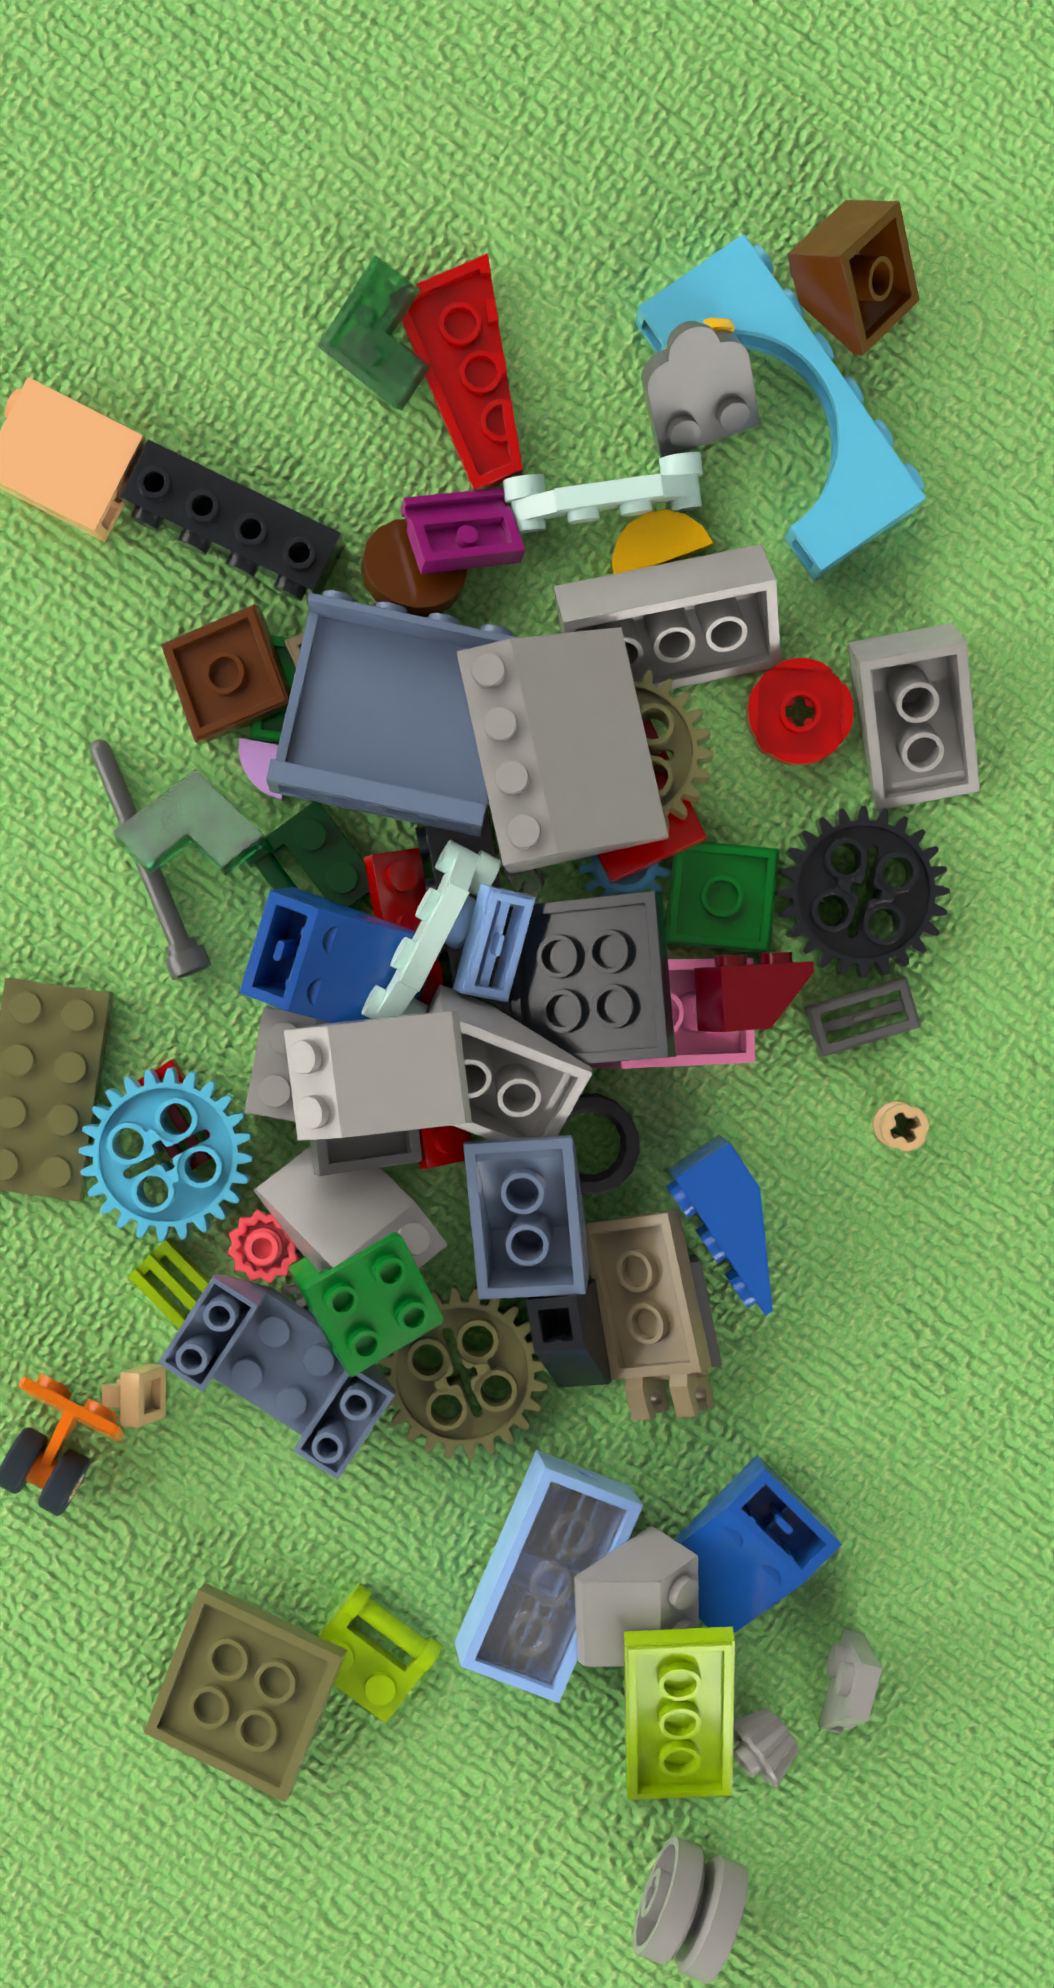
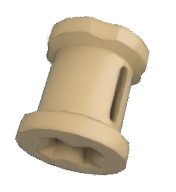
M891 1101L884 1103L877 1109L873 1116L872 1128L875 1136L881 1143L888 1147L899 1148L902 1151L908 1152L917 1149L925 1142L929 1123L927 1116L918 1107H912L900 1101ZM895 1115L910 1118L911 1122L904 1127L907 1134L905 1137L890 1133V1130L896 1126Z

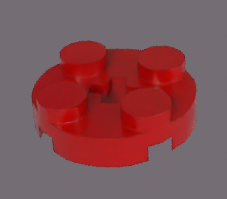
M793 658L782 661L762 675L751 690L746 705L747 727L754 739L755 746L761 753L770 756L782 764L805 766L817 763L832 754L850 732L853 722V699L846 684H842L839 677L831 672L832 669L814 659ZM795 698L804 699L805 708L813 709V718L805 719L803 727L795 726L793 718L786 717L785 708L792 707Z

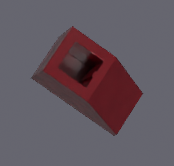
M792 952L760 953L761 964L747 965L746 954L714 956L715 967L694 968L698 1032L771 1029L814 973V961L793 962Z

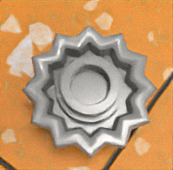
M763 1709L734 1720L733 1741L737 1746L733 1749L735 1759L749 1776L754 1777L756 1774H759L767 1784L770 1783L773 1787H778L798 1753L799 1747L794 1737L780 1718L776 1717L768 1709Z

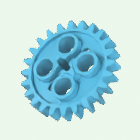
M176 1067L167 1068L163 1082H160L154 1069L145 1070L144 1086H141L133 1076L124 1078L126 1095L115 1088L108 1089L106 1095L112 1107L95 1105L91 1109L101 1120L100 1125L89 1124L83 1126L82 1131L95 1138L94 1144L79 1148L78 1153L93 1157V1164L82 1169L80 1173L83 1176H96L98 1183L87 1193L89 1196L104 1193L108 1198L100 1210L102 1215L115 1208L121 1211L117 1222L118 1228L121 1229L132 1219L138 1221L136 1232L139 1238L143 1237L151 1226H156L158 1240L164 1241L168 1238L171 1227L175 1226L181 1240H184L190 1236L191 1222H194L203 1233L210 1229L209 1212L220 1220L228 1216L227 1209L222 1203L223 1199L232 1203L241 1201L242 1196L233 1187V1184H245L251 1181V1176L240 1170L239 1167L240 1164L253 1161L255 1155L242 1151L240 1144L245 1143L254 1136L252 1132H238L236 1125L247 1115L244 1112L230 1115L226 1110L234 1099L232 1094L219 1100L213 1097L217 1088V1081L212 1080L202 1089L198 1088V1072L196 1071L189 1072L183 1083L179 1082ZM174 1103L187 1107L191 1113V1125L186 1132L173 1130L167 1122V1111ZM132 1128L141 1134L144 1146L139 1156H130L122 1150L119 1141L124 1129ZM205 1129L210 1132V1137L207 1140L176 1155L172 1159L175 1167H173L170 1161H164L133 1178H128L125 1175L127 1168L160 1152L163 1149L160 1140L166 1147H169ZM195 1152H206L214 1158L216 1172L213 1178L202 1179L194 1174L190 1164ZM148 1176H158L167 1184L169 1191L165 1202L154 1203L145 1195L143 1188Z

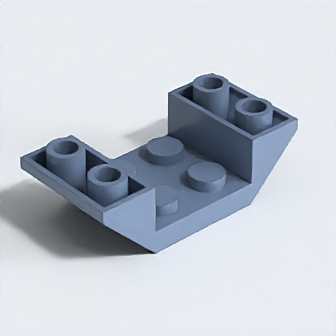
M216 1273L158 1361L160 1365L202 1392L214 1378L301 1435L293 1451L337 1480L396 1393L394 1387L376 1364L351 1378L333 1354L313 1314L306 1309L300 1307L272 1287Z

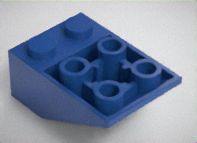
M295 887L270 890L239 993L288 1012L330 1023L370 1019L362 1015V1009L369 994L376 985L384 989L387 988L397 970L390 966L394 953L403 938L408 937L412 939L415 931ZM425 982L420 992H417L414 996V998L419 1001L422 995Z
M717 1135L667 1169L674 1181L666 1187L687 1218L695 1213L698 1215L703 1225L695 1230L717 1263L727 1259L732 1269L724 1273V1275L746 1307L750 1308L757 1304L767 1316L773 1312L760 1187L731 1143L722 1136Z
M758 1454L673 1539L698 1555L699 1619L708 1628L733 1626L734 1633L805 1583L842 1545L832 1527Z

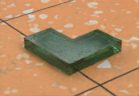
M374 255L317 347L393 408L402 411L431 367L430 364L392 335L421 291V288L383 258Z
M196 769L113 831L116 842L149 875L192 843L226 876L266 844L264 834Z

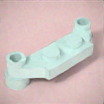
M686 452L660 458V474L560 487L547 492L543 474L511 477L502 481L505 503L511 504L512 513L520 534H530L546 530L545 519L567 516L569 524L585 523L600 519L599 511L620 508L621 516L652 512L653 503L670 502L671 510L676 512L702 508L698 477L703 475L701 453Z
M452 840L448 841L435 866V869L444 873L437 890L429 888L422 898L415 917L422 921L413 938L404 937L396 949L390 966L397 969L386 989L378 985L372 989L362 1009V1015L374 1019L424 1014L427 1012L428 1005L415 999L414 996L417 992H420L469 893L477 896L480 884L492 885L499 871L501 860L482 850L476 854Z

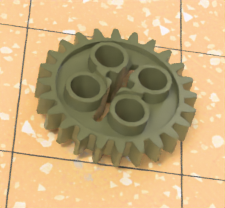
M647 670L641 682L634 681L642 721L644 722L649 719L659 720L664 723L668 730L659 739H646L653 770L663 775L666 780V785L658 792L667 831H669L667 815L670 812L682 820L687 817V810L682 802L683 799L693 803H699L701 793L692 783H708L710 773L697 765L712 762L713 751L698 746L710 740L711 732L710 729H694L702 720L703 711L701 709L689 712L684 710L690 698L688 692H684L675 698L671 697L673 680L668 678L659 688L652 686V671ZM664 751L673 754V758L669 760L653 756Z
M452 1285L450 1300L443 1301L435 1289L431 1290V1294L444 1318L442 1324L378 1361L381 1365L391 1368V1371L384 1372L383 1375L396 1390L394 1397L388 1404V1406L398 1405L399 1407L392 1417L391 1423L395 1426L408 1420L411 1425L406 1439L410 1442L421 1433L427 1436L425 1443V1452L427 1453L435 1447L437 1442L445 1443L446 1459H451L456 1445L464 1446L465 1454L468 1460H471L474 1457L475 1444L482 1443L486 1451L492 1455L495 1453L494 1438L500 1436L510 1445L514 1443V1435L511 1429L513 1424L525 1430L530 1428V1421L523 1412L524 1409L531 1411L541 1410V1402L531 1392L547 1390V1381L534 1375L535 1372L546 1368L538 1357L532 1356L534 1353L532 1338H526V1335L531 1330L529 1319L519 1323L514 1321L519 1309L517 1303L511 1304L502 1311L498 1308L500 1298L489 1299L487 1303L478 1299L477 1285L473 1287L469 1299H462L457 1285ZM476 1325L486 1327L493 1335L491 1344L480 1350L469 1347L463 1338L465 1331ZM445 1328H450L453 1331L463 1365L466 1368L475 1367L471 1372V1387L483 1411L480 1415L473 1414L465 1385L460 1375L450 1376L454 1372L455 1359L443 1335ZM431 1344L439 1348L443 1354L441 1364L434 1368H426L418 1364L414 1352L421 1345ZM494 1375L503 1376L510 1382L511 1390L503 1398H491L482 1389L485 1379ZM450 1394L459 1399L462 1409L454 1416L445 1417L435 1411L432 1402L440 1395Z

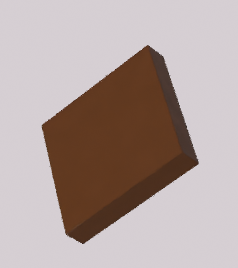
M256 604L161 644L196 743L204 744L287 709L291 691L262 609Z

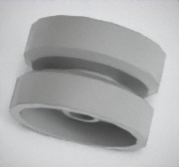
M672 1836L664 1844L646 1882L634 1924L633 1952L661 1965H665L675 1956L678 1972L703 1983L710 1984L724 1966L742 1920L748 1891V1872L746 1866L722 1855L713 1856L705 1864L701 1846Z

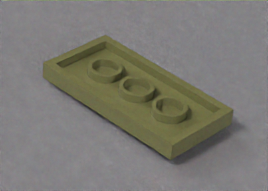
M5 978L0 1009V1190L79 1202L84 1200L87 1176L81 1175L80 1171L89 1166L90 1157L78 1152L79 1148L92 1144L93 1137L87 1135L82 1129L83 1126L95 1124L96 1115L91 1109L93 1106L98 1105L114 993Z

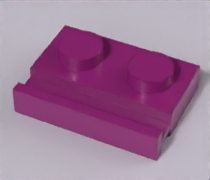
M503 488L403 498L400 513L402 517H405L408 525L406 531L420 574L521 563L525 548L511 507L506 506Z

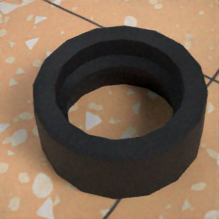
M598 1093L581 1094L565 1124L572 1117L581 1113H598L607 1117L616 1126L620 1135V1151L616 1161L608 1169L597 1174L579 1173L582 1195L602 1194L620 1186L633 1172L640 1154L639 1132L632 1116L616 1100Z

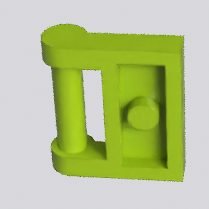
M358 1583L318 1636L348 1650L334 1685L384 1723H387L421 1676L436 1661L443 1645L431 1636L427 1639L423 1638L371 1599L372 1592ZM358 1615L410 1654L412 1658L407 1665L350 1623L352 1619Z

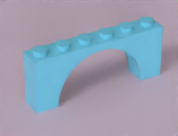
M742 234L638 306L635 324L654 352L657 353L667 347V341L671 332L684 322L696 321L703 323L704 319L710 317L730 319L736 327L733 333L739 337L746 349L759 351L785 363L800 375L813 390L823 408L829 426L831 439L829 472L817 502L800 520L790 527L784 539L814 581L914 512L926 499L922 492L924 483L918 471L908 462L903 464L893 450L894 440L886 425L881 420L876 419L873 421L862 405L864 397L857 383L848 375L843 377L832 362L834 354L828 341L819 332L813 334L802 318L804 315L803 308L799 304L796 295L790 289L786 288L783 290L772 275L774 268L767 253L759 245L753 247L747 237Z

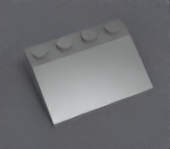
M621 627L512 638L457 651L504 868L510 875L669 838Z

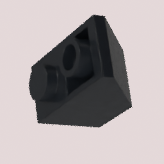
M595 1279L588 1280L586 1294L529 1297L526 1300L534 1353L559 1388L608 1385L612 1382Z

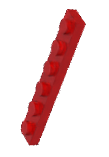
M419 848L377 853L363 857L374 917L416 932L422 920L415 917V914L426 893L425 876ZM438 956L427 976L420 1001L428 1006L439 984L443 985L444 983ZM455 1126L419 1129L422 1161L418 1162L419 1168L429 1169L465 1161L463 1144L465 1141H472L471 1132Z

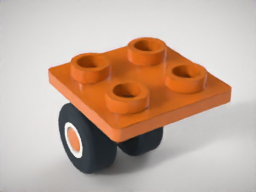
M41 1373L36 1382L23 1376L18 1387L26 1395L61 1412L62 1416L48 1447V1437L31 1427H26L21 1431L0 1466V1487L13 1494H17L28 1482L42 1489L38 1500L39 1507L56 1516H60L76 1494L90 1465V1459L87 1456L73 1449H68L60 1460H57L76 1424L80 1422L120 1443L125 1433L116 1424L120 1417L106 1406L88 1398L84 1407L69 1400L73 1393L69 1391L68 1387Z

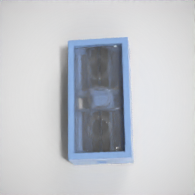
M539 1450L535 1451L454 1641L461 1667L554 1702H560L578 1659L574 1576L629 1540L643 1507L631 1486Z

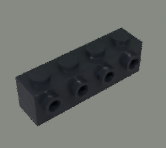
M149 439L120 496L128 508L132 510L130 518L140 525L155 532H159L163 525L179 533L177 541L195 552L206 555L210 548L228 557L225 562L228 567L250 578H254L256 573L260 572L276 580L273 585L274 589L297 601H302L304 595L308 596L309 592L322 594L345 546L340 532Z

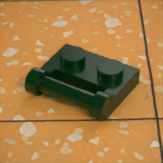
M313 801L241 854L250 868L257 867L273 890L289 887L298 888L273 855L286 845L325 899L351 907L370 893L364 861L319 802Z

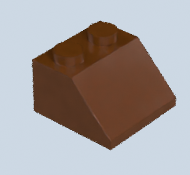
M845 200L787 253L790 274L794 281L799 304L854 355L863 356L920 300L900 201Z

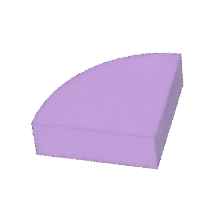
M239 738L240 761L247 777L265 794L284 801L285 795L270 792L266 781L270 761L276 758L278 745Z

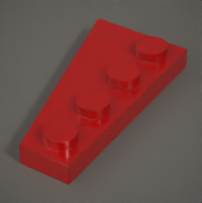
M487 253L391 294L392 304L473 491L492 488L503 483L502 481L523 474Z

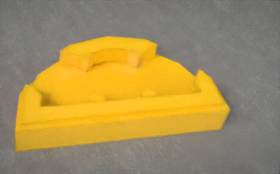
M668 509L652 511L628 523L616 540L611 561L612 573L616 574L671 563L712 548L714 543L705 528L687 514Z

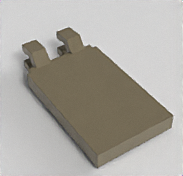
M679 1209L587 1222L591 1279L596 1281L612 1380L625 1379V1393L632 1420H651L656 1417L655 1413H664L669 1410L666 1384L662 1380H669V1389L677 1418L695 1417L701 1414L700 1410L714 1407L710 1379L707 1378L709 1375L708 1369L712 1367Z

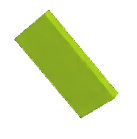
M733 1626L624 1631L627 1800L732 1795L735 1637Z

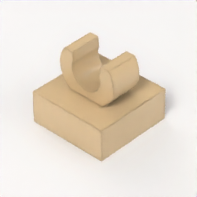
M145 1364L120 1372V1379L117 1380V1385H102V1405L109 1408H120V1426L139 1428L166 1417L165 1367L160 1364Z

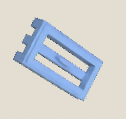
M480 884L453 990L461 994L508 1002L536 897ZM511 903L514 904L509 921L507 933L504 937L502 933ZM496 956H500L493 985L489 987Z

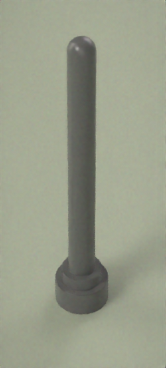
M97 739L91 743L89 751L169 946L165 948L168 958L164 962L172 980L190 976L211 966L210 959L204 945H198L195 937L189 938L112 749L107 741Z

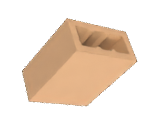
M27 377L22 389H16L11 394L5 407L4 415L7 419L0 431V489L105 542L125 504L120 498L121 493L147 441L143 435Z

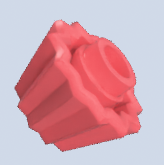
M257 1209L251 1217H240L238 1228L228 1233L232 1244L226 1253L235 1260L234 1271L245 1272L250 1282L261 1278L271 1284L276 1276H288L289 1270L287 1267L299 1260L296 1245L271 1213L265 1214Z

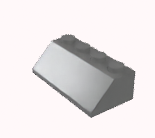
M762 544L553 586L561 633L622 628L633 681L641 682L647 670H651L653 676L652 686L659 688L664 681L670 678L673 680V689L772 669L781 663L777 584Z

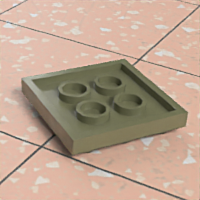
M206 1583L197 1592L144 1734L286 1802L293 1792L348 1650Z

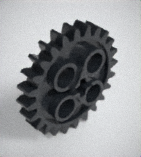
M860 806L855 812L854 821L850 820L844 808L835 811L834 827L824 817L817 819L815 823L819 836L816 837L806 830L800 832L798 836L806 848L804 850L797 848L787 849L785 853L796 864L794 868L778 869L777 874L790 881V887L775 891V896L790 899V906L780 911L778 916L779 918L794 917L796 922L786 933L787 937L803 934L806 940L799 952L805 955L815 949L819 950L820 953L816 966L820 968L825 967L832 959H836L837 975H845L852 963H855L859 978H867L871 963H874L880 975L889 974L890 958L901 967L910 965L906 949L909 948L918 954L925 953L927 949L919 937L922 934L938 936L939 930L929 921L931 917L945 916L948 912L943 907L935 904L936 897L950 893L949 888L935 885V878L947 871L945 866L931 867L929 860L939 851L938 847L935 846L922 850L919 843L922 841L926 831L921 829L911 835L906 834L905 830L908 824V817L906 816L899 818L893 825H889L888 809L886 808L880 809L875 815L874 820H869L866 806ZM837 846L849 848L854 854L855 866L848 875L837 872L832 866L831 854ZM875 847L877 849L876 859L872 864L866 881V889L873 892V898L862 901L860 904L857 932L854 938H850L847 935V930L859 901L858 895L851 893V886L863 882L867 867L868 849ZM889 859L899 861L905 868L906 878L899 888L888 885L883 878V866ZM825 896L832 897L841 904L842 917L835 926L826 925L819 919L817 913L818 905ZM876 910L887 912L893 922V929L885 939L875 937L869 928V919Z

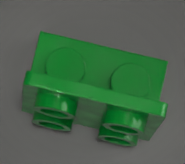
M393 1232L330 1270L325 1268L318 1272L307 1257L287 1267L333 1354L351 1378L442 1324L444 1320L403 1237L398 1232Z

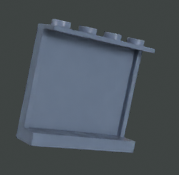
M327 590L324 591L323 595L309 592L307 599L309 614L276 758L270 761L266 778L270 792L481 837L488 804V794L457 651L519 637L512 636L513 633L509 629L497 625H482L481 629L460 625V621L457 618L446 614L431 613L428 618L407 614L406 608L395 603L378 602L375 607L356 603L351 595L339 591Z

